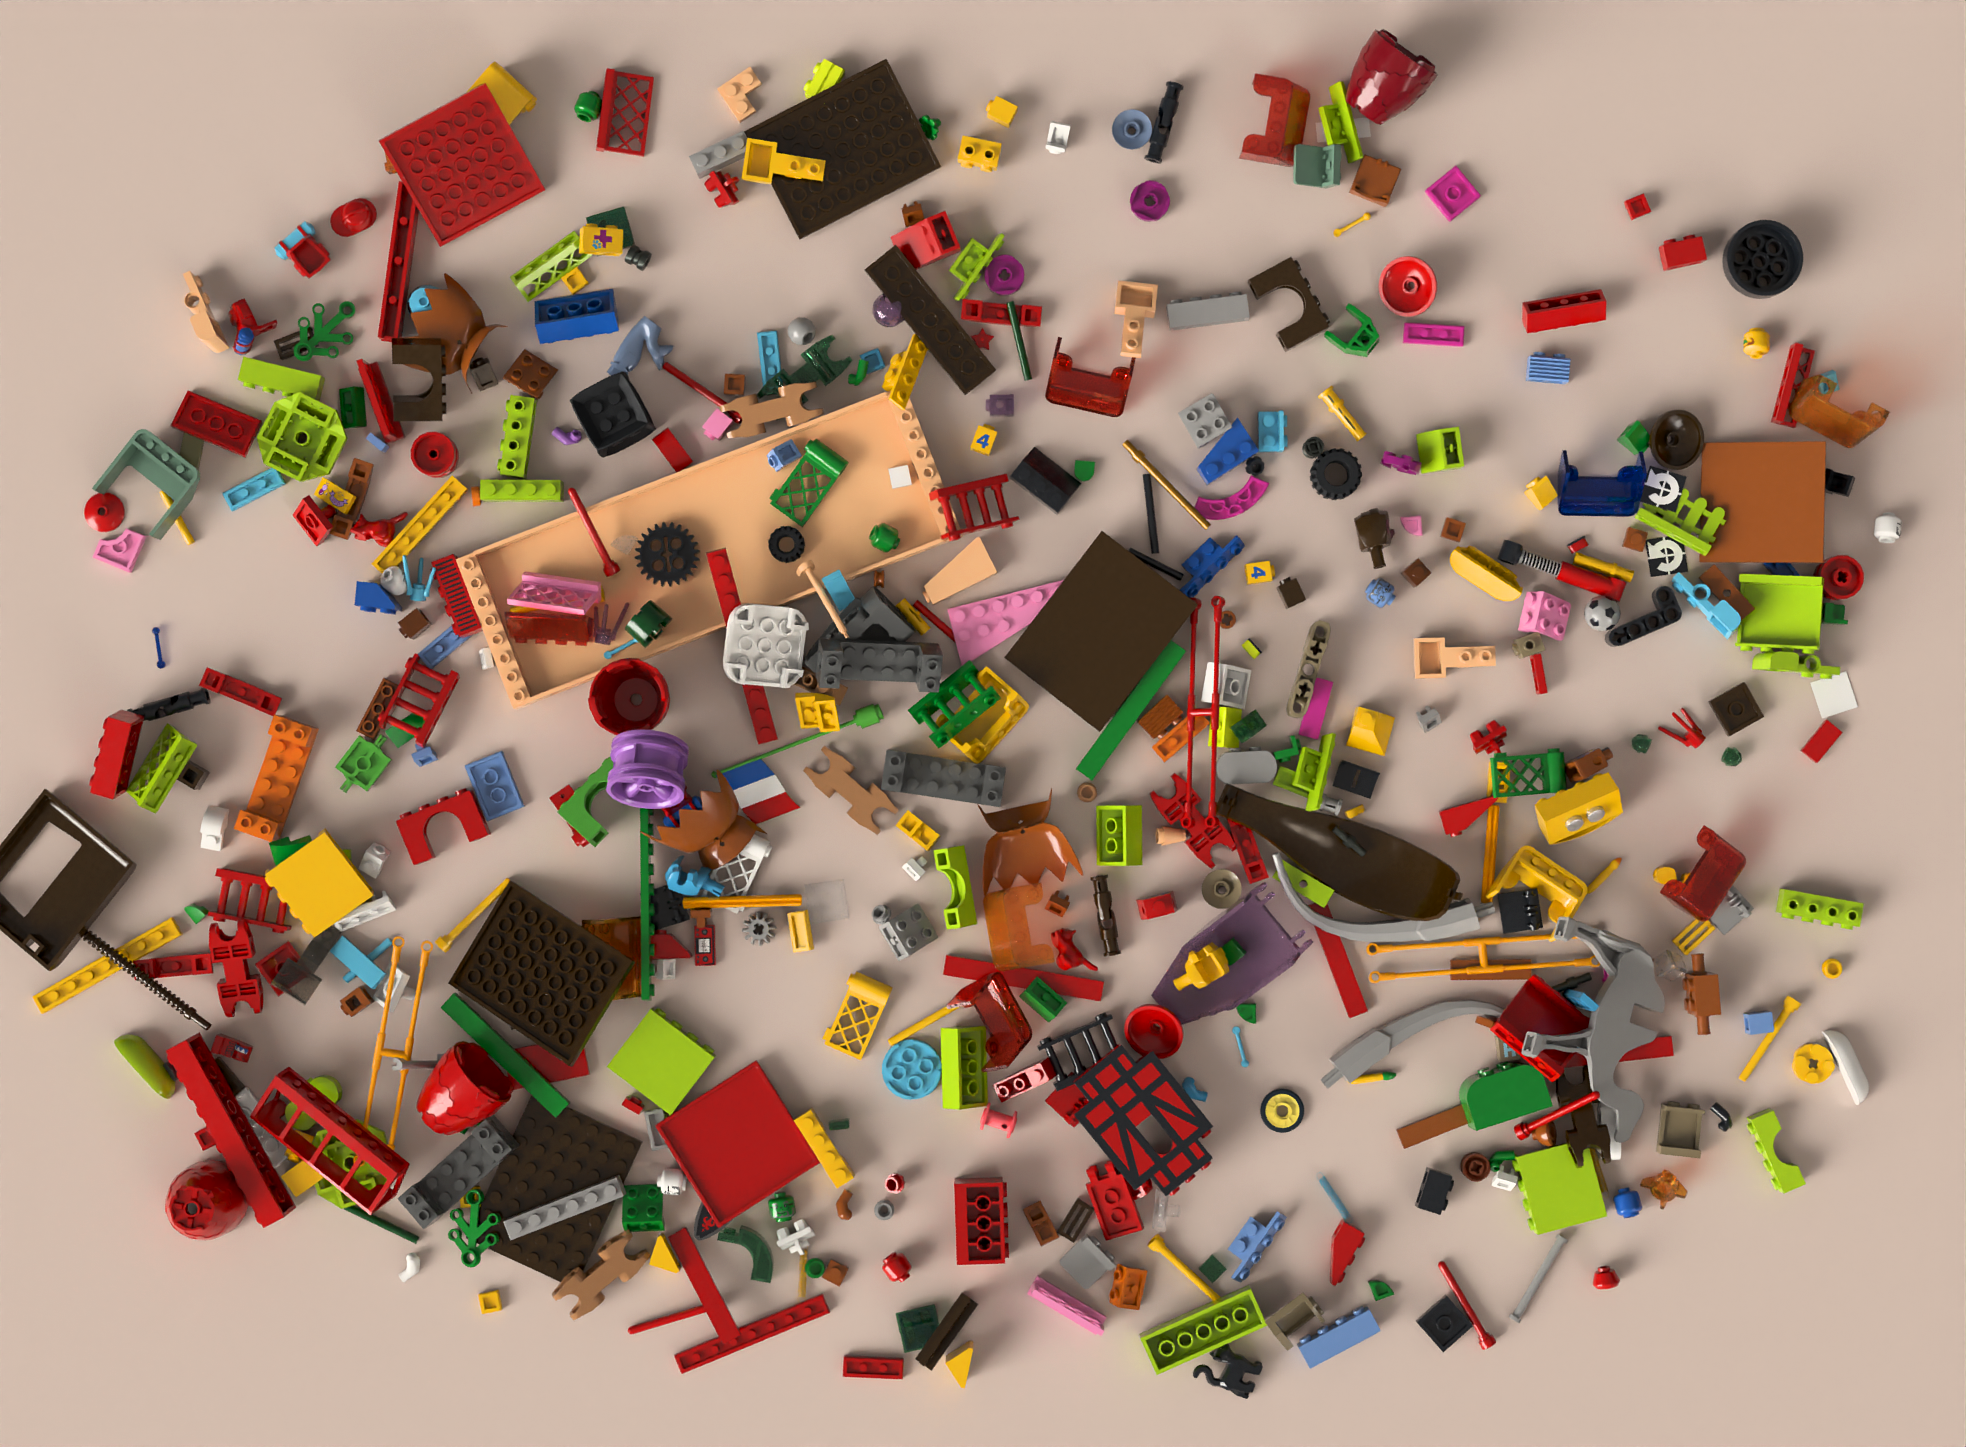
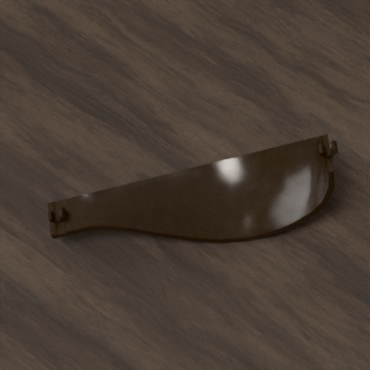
M1228 783L1225 785L1217 803V815L1255 831L1314 879L1335 890V893L1373 911L1412 921H1430L1441 918L1447 912L1452 900L1460 902L1463 893L1456 892L1460 883V876L1450 865L1424 849L1384 831L1344 818L1315 811H1306L1303 808L1268 800ZM1337 825L1347 834H1351L1356 838V842L1367 851L1366 854L1361 857L1352 848L1346 847L1342 843L1343 840L1334 834L1332 829Z

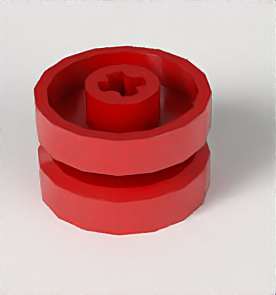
M426 432L413 442L411 460L421 473L433 478H443L451 474L457 467L459 451L456 444L444 434ZM437 452V456L433 458L432 454H436Z
M1837 555L1825 559L1824 563H1819L1816 566L1813 577L1824 578L1823 598L1828 600H1842L1852 597L1861 589L1864 582V572L1861 565L1854 558L1847 555Z

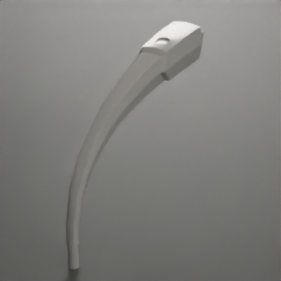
M1280 852L1272 854L1279 880L1294 908L1308 922L1320 929L1350 940L1401 942L1421 939L1425 941L1442 939L1481 929L1478 918L1496 913L1492 901L1474 907L1470 899L1467 898L1460 900V902L1451 903L1447 912L1441 918L1430 921H1412L1399 918L1376 922H1348L1332 919L1315 912L1305 904L1291 884Z
M1476 1000L1444 1001L1428 1005L1398 1017L1379 1028H1372L1349 1043L1329 1059L1335 1068L1325 1075L1321 1081L1327 1088H1330L1342 1077L1349 1083H1352L1371 1066L1388 1055L1393 1047L1435 1023L1467 1014H1487L1499 1018L1505 1009L1493 1003Z

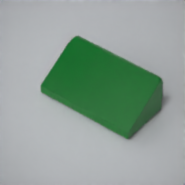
M353 386L339 389L341 421L344 429L366 427L364 388Z
M414 713L401 720L416 728H422L425 722L423 717ZM395 726L385 731L397 748L414 738V735Z

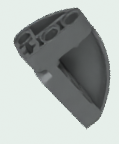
M875 586L871 587L860 599L855 598L839 615L847 629L849 637L846 639L906 642L916 632L903 614ZM834 621L820 636V638L845 639ZM819 639L804 658L805 665L815 673Z

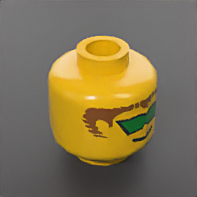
M1751 328L1749 332L1744 334L1743 351L1750 355L1751 358L1760 359L1769 352L1770 335L1763 328Z

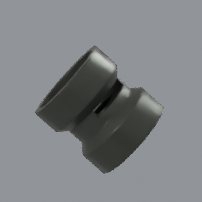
M633 244L625 257V262L630 265L634 264L637 269L644 271L652 254L648 251H641L638 246Z
M1318 437L1307 439L1302 446L1303 454L1310 459L1317 458L1324 450V443Z

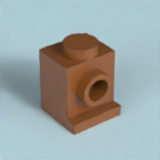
M362 985L341 999L340 1003L342 1005L340 1007L347 1016L353 1017L375 1001ZM355 998L360 1001L358 1006L354 1004Z

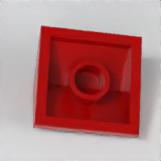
M289 941L255 963V966L278 997L312 974Z

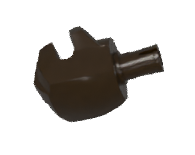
M1374 508L1361 513L1358 517L1354 518L1361 552H1370L1373 568L1379 569L1386 566L1382 549L1390 545L1395 532L1394 529L1389 527L1388 512Z

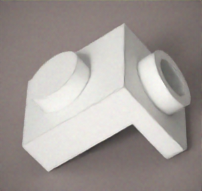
M1051 121L1046 149H1049V152L1054 154L1065 152L1070 124Z
M374 842L365 851L358 869L376 879L391 851Z

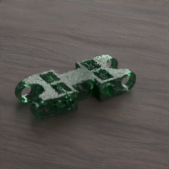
M832 334L816 342L801 354L806 364L791 376L783 368L767 381L757 393V397L761 399L766 394L767 396L770 394L779 396L778 387L784 385L778 377L781 378L785 385L810 383L820 380L826 387L839 377L853 360L850 356L844 361H832L829 359L827 350L830 347V343L836 339ZM803 394L802 404H805L808 401V399Z

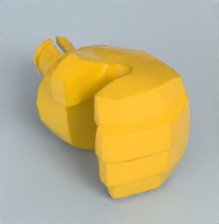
M1211 942L1199 952L1190 951L1188 960L1185 963L1186 973L1174 979L1173 982L1179 991L1192 983L1201 989L1229 972L1228 960L1223 949Z

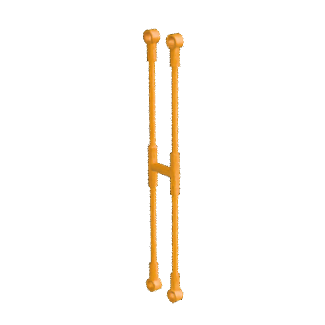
M1551 934L1500 938V936L1468 938L1461 941L1405 945H1377L1370 943L1366 947L1367 954L1371 956L1382 952H1393V950L1461 945L1465 947H1479L1480 966L1406 973H1379L1378 971H1372L1369 974V981L1374 984L1379 981L1406 977L1462 973L1483 974L1503 972L1504 970L1560 966H1590L1596 968L1600 963L1598 961L1597 965L1592 964V958H1596L1593 955L1590 958L1574 959L1573 961L1488 965L1486 945H1496L1503 942L1549 939ZM1370 946H1374L1376 948V951L1374 953H1371L1369 951ZM1372 974L1378 975L1377 981L1372 979Z
M395 936L392 940L394 946L391 958L392 966L380 1033H378L372 1065L373 1072L363 1126L368 1129L378 1070H380L382 1056L404 1058L406 1061H411L414 1044L413 1035L424 974L428 966L430 952L433 949V944L429 940L421 943L422 953L419 965L421 968L404 1051L384 1048L385 1029L397 963H399L400 952L405 944L402 936ZM401 939L402 944L396 945L395 940ZM425 943H429L431 945V948L429 950H425L423 948V945ZM409 1069L400 1071L401 1079L390 1140L389 1144H387L392 1150L395 1149L394 1141L406 1074H408ZM357 1154L353 1158V1163H355V1160L358 1157ZM363 1160V1162L361 1163V1165H360L359 1167H361V1166H363V1165L365 1164V1161H364V1160Z

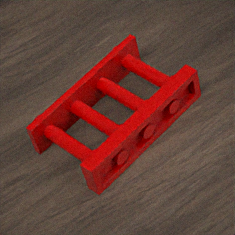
M1007 474L949 486L930 492V500H938L941 503L949 530L948 533L941 536V540L949 538V541L961 539V535L998 526L1006 529L1012 527L1013 522L1020 520L1019 516L1009 518L1001 490L1003 488L1002 484L1009 481ZM986 488H991V491H994L1001 516L999 521L992 522L984 495ZM969 492H973L977 496L984 522L982 525L974 526L966 497ZM951 496H956V499H959L967 527L965 529H956L949 503Z
M415 653L413 658L409 657L405 665L407 669L386 710L381 711L378 721L382 729H385L388 723L414 735L416 744L425 748L460 676L459 673L453 670L450 671L449 675H444L420 664V657ZM416 670L440 681L443 687L440 692L437 691L435 693L409 680ZM405 688L431 699L434 703L432 709L425 710L401 699ZM396 706L423 717L425 722L422 728H416L392 717Z
M217 868L215 876L221 877L223 882L217 911H209L208 916H212L214 921L225 922L226 919L233 921L245 919L248 924L273 928L272 932L284 934V931L291 930L292 926L284 925L287 902L283 903L280 900L276 923L264 921L269 893L272 890L265 881L266 876ZM233 880L241 881L242 885L237 915L225 913L230 884L233 883ZM253 884L261 885L260 888L262 889L256 919L245 917L250 886L252 887Z

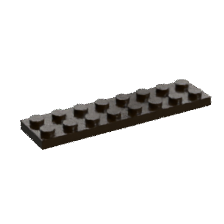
M896 245L864 270L964 395L968 394L996 371L994 366Z

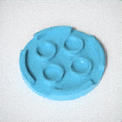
M907 1039L898 1042L888 1050L882 1063V1075L886 1086L893 1094L903 1099H919L929 1095L937 1087L941 1079L942 1064L938 1053L932 1046L921 1040Z

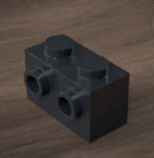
M1426 1167L1415 1206L1419 1209L1441 1215V1212L1446 1210L1448 1204L1446 1199L1448 1191L1451 1192L1454 1185L1452 1176L1448 1173Z

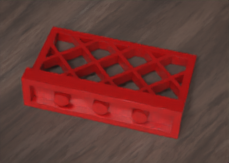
M610 68L606 69L596 151H609L644 157L654 77L619 72ZM617 78H626L630 85L621 90L617 85ZM641 80L649 82L648 90L644 93H641L635 85ZM633 87L639 96L630 102L624 92ZM622 95L628 104L619 110L614 101ZM640 98L646 104V109L641 113L633 106ZM630 106L637 116L627 121L621 112ZM620 115L626 124L617 130L612 124V119ZM637 118L644 124L643 129L638 133L630 125ZM626 126L634 134L627 141L619 133ZM617 134L623 144L619 147H610V138ZM637 138L641 143V150H632L628 143Z
M363 359L356 360L360 376L385 443L388 444L404 438L405 434L400 421H394L393 402L378 362L369 364Z

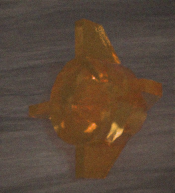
M1665 1169L1656 1176L1642 1179L1640 1183L1641 1187L1650 1189L1652 1195L1660 1200V1209L1663 1210L1667 1202L1673 1200L1675 1196L1685 1199L1688 1193L1677 1177Z

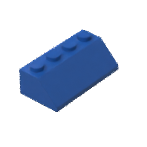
M607 289L535 301V327L540 344L572 340L580 337H592L594 335L610 334L619 331L614 290Z

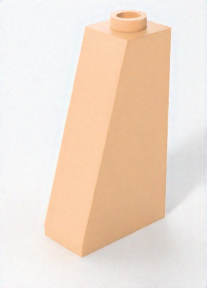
M980 537L975 538L924 586L925 591L922 593L927 603L931 602L932 605H935L997 574Z

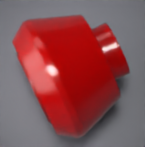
M1601 1266L1594 1273L1592 1284L1596 1289H1610L1617 1287L1620 1279L1615 1270L1610 1269V1266Z

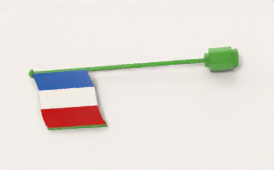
M870 704L855 710L854 719L840 724V729L856 723L857 727L861 726L862 729L879 723L880 720L884 719L879 704ZM819 732L720 770L732 787L742 811L753 823L759 824L801 808L790 798L775 773L763 762L762 758L831 732ZM713 771L711 773L712 777L718 778L717 773Z

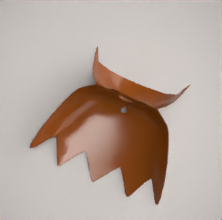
M444 273L448 289H424L432 310L411 313L410 315L417 329L418 336L403 338H441V345H445V357H441L442 364H446V375L461 370L467 384L466 374L469 364L484 338L496 327L508 326L500 324L486 326L483 313L476 302L457 281ZM403 364L417 370L429 372L426 368L420 365Z
M718 769L716 773L721 792L701 790L702 810L679 809L680 828L657 826L661 840L641 832L648 838L663 845L687 853L698 851L703 867H708L711 870L724 866L735 858L751 841L756 831L767 834L752 821L737 815L739 803L727 779ZM720 842H724V846H720Z
M1052 788L1049 800L992 813H985L978 805L986 823L997 832L988 840L985 848L983 862L984 896H986L993 877L1003 890L1009 893L1017 873L1034 888L1037 887L1045 867L1061 882L1064 881L1068 862L1083 876L1078 858L1064 834L1057 826L1044 822L1051 806Z

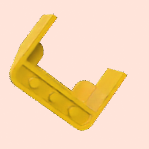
M1523 846L1517 850L1499 872L1485 898L1490 899L1502 887L1510 889L1518 881H1521L1531 889L1537 888L1540 895L1551 901L1548 907V916L1557 923L1559 917H1574L1587 894V886L1582 880L1533 847ZM1555 929L1548 939L1550 942L1556 940L1554 939Z

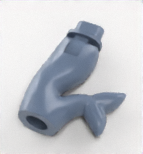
M644 316L623 340L613 358L614 362L611 361L610 363L611 367L607 373L613 375L623 371L628 375V372L632 371L641 359L644 340H646L648 351L652 355L654 363L661 370L664 365V356L672 351L673 345L659 346L658 337L662 328Z

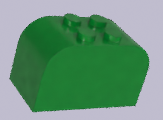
M1508 1061L1496 1064L1497 1067L1489 1069V1067L1477 1070L1478 1074L1472 1075L1463 1081L1459 1090V1099L1468 1122V1127L1476 1131L1553 1106L1542 1073L1535 1067L1521 1062L1508 1063Z

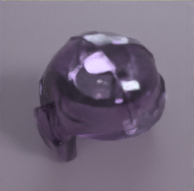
M884 293L877 297L872 310L873 316L879 324L885 327H895L905 321L900 316L902 306L899 301L890 303Z

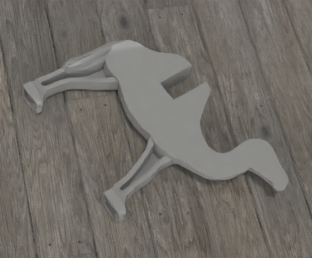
M1559 917L1554 932V939L1564 942L1569 941L1573 937L1581 939L1592 950L1599 963L1609 974V977L1594 1000L1599 1007L1595 1012L1591 1011L1588 1028L1576 1033L1553 1036L1528 1031L1522 1047V1054L1535 1058L1544 1049H1556L1563 1052H1577L1583 1055L1588 1064L1592 1092L1598 1091L1600 1093L1598 1100L1606 1106L1615 1109L1617 1121L1614 1139L1619 1143L1625 1142L1630 1138L1637 1121L1640 1119L1644 1104L1637 1093L1617 1087L1613 1080V1073L1617 1063L1626 1052L1652 1042L1658 1033L1629 1023L1634 1005L1650 1011L1663 1013L1665 1006L1664 995L1655 980L1652 958L1639 943L1626 940L1604 929L1599 930L1570 917Z

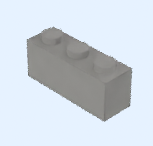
M744 131L689 156L699 179L709 175L712 171L716 172L745 158L747 138Z

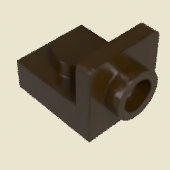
M481 357L472 361L470 371L480 391L498 384L488 358L483 359Z

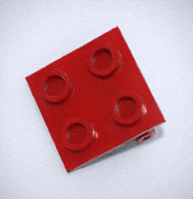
M1075 1084L1059 1091L1055 1089L1045 1100L1048 1105L1074 1128L1079 1121L1073 1112L1088 1101Z

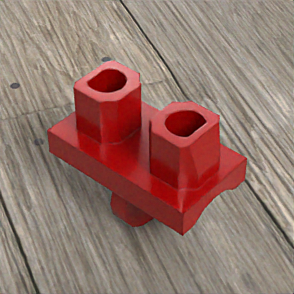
M712 171L709 174L710 178L704 185L709 192H713L716 189L719 190L720 195L714 199L716 205L719 208L738 203L739 200L734 193L739 190L736 186L739 178L737 176L731 178L729 173L723 175L721 171Z
M1493 720L1486 725L1490 734L1484 737L1480 730L1470 734L1473 750L1476 755L1483 750L1487 754L1493 751L1501 753L1500 747L1505 745L1502 739L1507 737V729L1504 725L1500 726Z

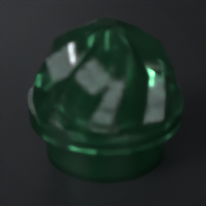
M1638 734L1632 739V748L1639 754L1641 752L1646 754L1652 739L1648 738V735Z
M1727 747L1721 761L1726 766H1737L1741 763L1742 756L1735 747Z

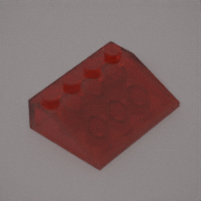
M505 612L504 614L509 637L515 639V643H527V640H535V644H547V641H555V645H567L568 641L575 642V646H587V642L593 643L594 619L588 616Z

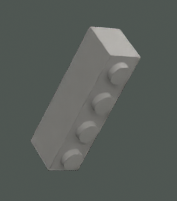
M1233 292L1227 297L1216 294L1211 295L1210 299L1202 300V297L1190 298L1188 302H1182V299L1172 300L1166 306L1169 331L1248 321L1250 316L1247 294L1242 295L1241 292Z

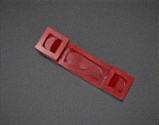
M962 299L961 319L1012 326L1007 304ZM1015 305L1020 326L1040 327L1042 306Z
M208 667L199 684L203 688L227 696L273 717L276 715L282 698Z
M1227 819L1249 884L1269 878L1252 830Z
M210 953L133 960L136 968L140 967L141 971L144 970L145 974L150 975L149 978L153 977L154 979L213 973Z

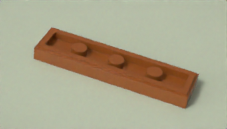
M1531 959L1488 960V965L1531 964ZM1450 960V969L1480 966V960ZM1531 969L1504 970L1503 972L1483 974H1450V980H1528L1531 977Z
M1459 1104L1396 1129L1403 1148L1406 1149L1466 1125L1468 1122L1462 1104Z

